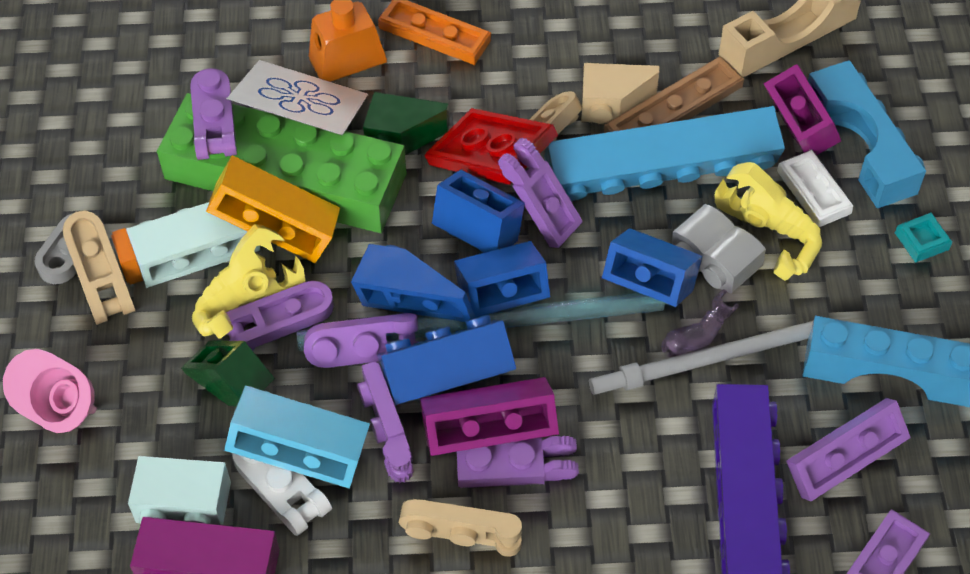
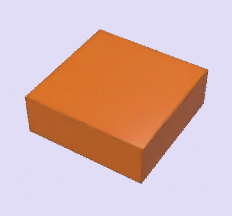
M126 228L113 231L111 238L127 283L132 285L143 281Z

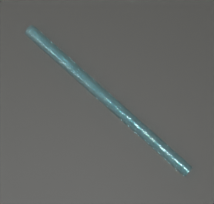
M641 293L516 306L486 315H490L491 321L503 320L505 328L663 311L664 302ZM429 316L417 317L418 330L415 332V338L426 337V332L450 326L451 333L466 329L467 326L465 322ZM308 330L296 331L299 351H304V337ZM395 332L386 333V340L396 341L399 340V336Z

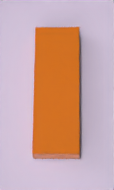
M392 0L378 19L379 29L472 65L476 64L491 42V32L408 0Z

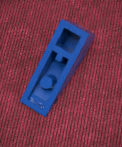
M368 245L351 281L362 306L461 322L475 318L466 292L408 250L395 245Z

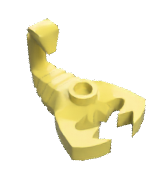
M746 162L732 167L725 179L738 180V188L750 186V188L746 190L742 199L737 196V186L728 188L723 178L714 194L717 208L755 227H768L780 234H786L790 238L799 239L805 245L798 257L792 259L790 253L783 250L777 260L773 273L784 281L788 280L793 274L801 275L802 273H807L822 247L821 232L818 225L813 223L812 219L807 214H804L799 206H795L794 202L787 198L785 190L756 163Z
M254 224L234 249L229 265L220 271L219 275L214 277L210 285L205 288L203 295L196 302L195 311L192 314V321L202 336L206 337L215 334L217 338H222L233 330V325L226 312L305 282L304 268L297 256H295L293 270L282 264L285 279L283 282L278 283L274 269L266 268V259L254 251L256 246L260 245L274 252L271 240L285 241L276 231L264 225Z

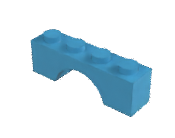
M850 60L809 73L808 82L834 124L853 130L869 146L870 153L865 156L858 180L876 208L878 209L918 195L926 173L924 163L906 143L902 130L899 127H895L886 114L884 104L875 98L867 85L864 75L858 73Z
M814 317L807 341L803 377L845 384L855 377L866 374L895 375L908 379L920 386L926 393L928 400L970 407V343L826 317Z

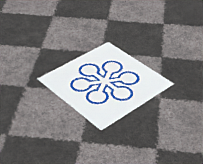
M259 60L226 99L343 135L368 94Z

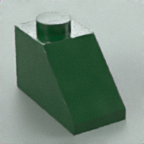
M374 92L363 125L364 136L404 145L406 155L448 132V103Z
M209 340L181 367L186 375L228 406L235 407L239 403L245 385L267 391L265 388L275 379L245 341Z

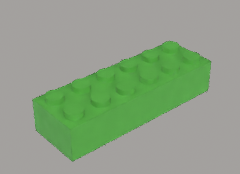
M187 93L157 149L163 176L166 180L214 191L216 182L231 156L225 157L224 153L211 154L210 159L197 160L194 145L191 94ZM233 104L237 155L235 157L340 207L337 223L382 234L407 174L404 145L347 131L343 135H339L272 113Z

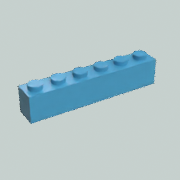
M770 106L552 141L546 147L544 158L549 163L570 201H575L586 197L588 193L600 191L604 195H612L623 191L625 187L640 185V188L648 189L661 185L663 181L674 179L684 183L694 181L701 175L715 173L716 176H727L732 167L746 162L756 163L762 170L768 169L777 163L785 146L775 108Z

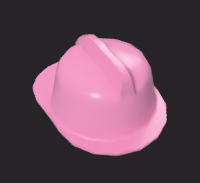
M40 349L25 350L16 355L6 367L3 377V390L9 405L21 415L55 433L70 432L80 426L89 414H94L97 410V407L93 405L95 391L91 381L77 367L50 352Z

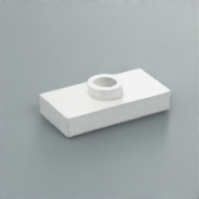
M812 150L778 164V174L818 227L852 213L853 204Z

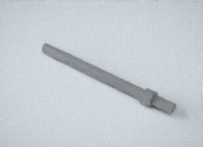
M813 321L640 366L636 362L620 366L617 372L589 379V386L593 395L622 387L628 391L643 387V382L802 341L809 338Z

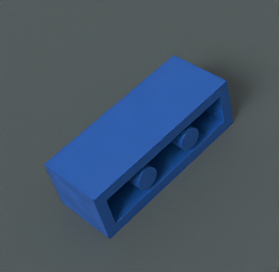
M484 315L465 321L467 328L451 333L450 326L426 332L427 340L411 344L409 338H404L385 344L386 352L377 354L394 405L516 370L503 320L491 321L490 315Z

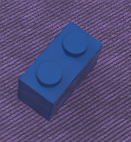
M460 169L437 185L432 224L486 253L512 246L518 242L525 202Z
M629 228L610 242L602 278L676 307L693 292L703 256Z
M531 241L454 261L458 287L466 292L475 317L550 298L546 261Z

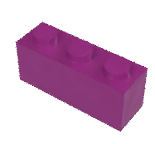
M545 377L420 398L425 436L431 456L559 434L555 397Z
M142 517L130 568L133 574H275L280 549L275 531Z

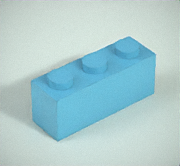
M245 385L230 423L224 451L350 489L370 423Z

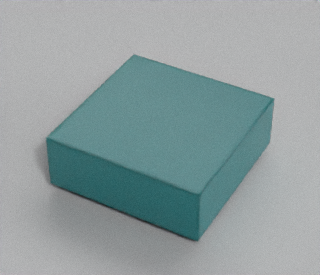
M932 212L897 225L895 231L896 236L915 263L948 251L952 245V240Z

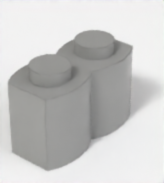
M704 204L676 228L672 235L673 245L703 256L699 270L703 272L705 280L712 287L720 288L732 294L763 266L766 248L761 242L746 230L734 226L722 212L710 205Z

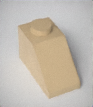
M584 63L581 122L608 123L657 94L659 66Z

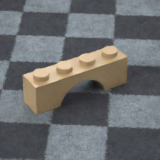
M798 0L781 15L767 20H762L754 11H751L723 25L719 56L744 78L855 20L861 0Z

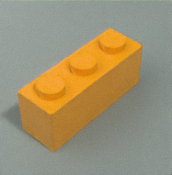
M232 155L216 182L206 212L246 231H249L254 224L264 225L276 231L285 240H271V243L316 263L333 237L340 207Z

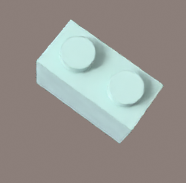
M138 456L128 501L135 522L141 524L142 517L223 525L231 485L225 462Z

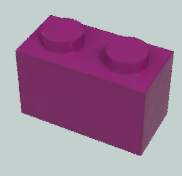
M798 64L764 83L774 106L803 153L812 150L815 155H818L841 142L833 120Z

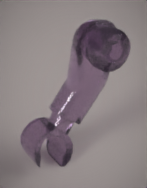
M725 289L721 290L712 300L713 309L707 311L699 323L677 328L667 333L661 345L663 353L670 349L668 357H675L708 346L713 342L724 324V319L730 317L738 309L739 304L736 303L733 307L726 306L722 298L728 292Z

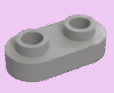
M72 214L67 215L58 223L35 256L37 271L40 277L47 283L61 284L70 280L77 273L63 236L64 222Z

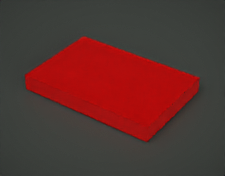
M471 108L424 156L430 166L455 172L461 169L476 177L510 185L512 182L505 178L498 165L499 159L507 153L514 156L520 162L517 153L513 149V145L519 138L523 137L528 141L530 140L536 147L535 149L541 153L558 134L553 124ZM520 162V165L523 166L525 170L527 166Z

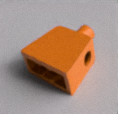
M333 0L330 5V11L318 14L312 19L309 60L319 79L331 82L387 62L376 27L363 3L358 1L353 3L351 0Z

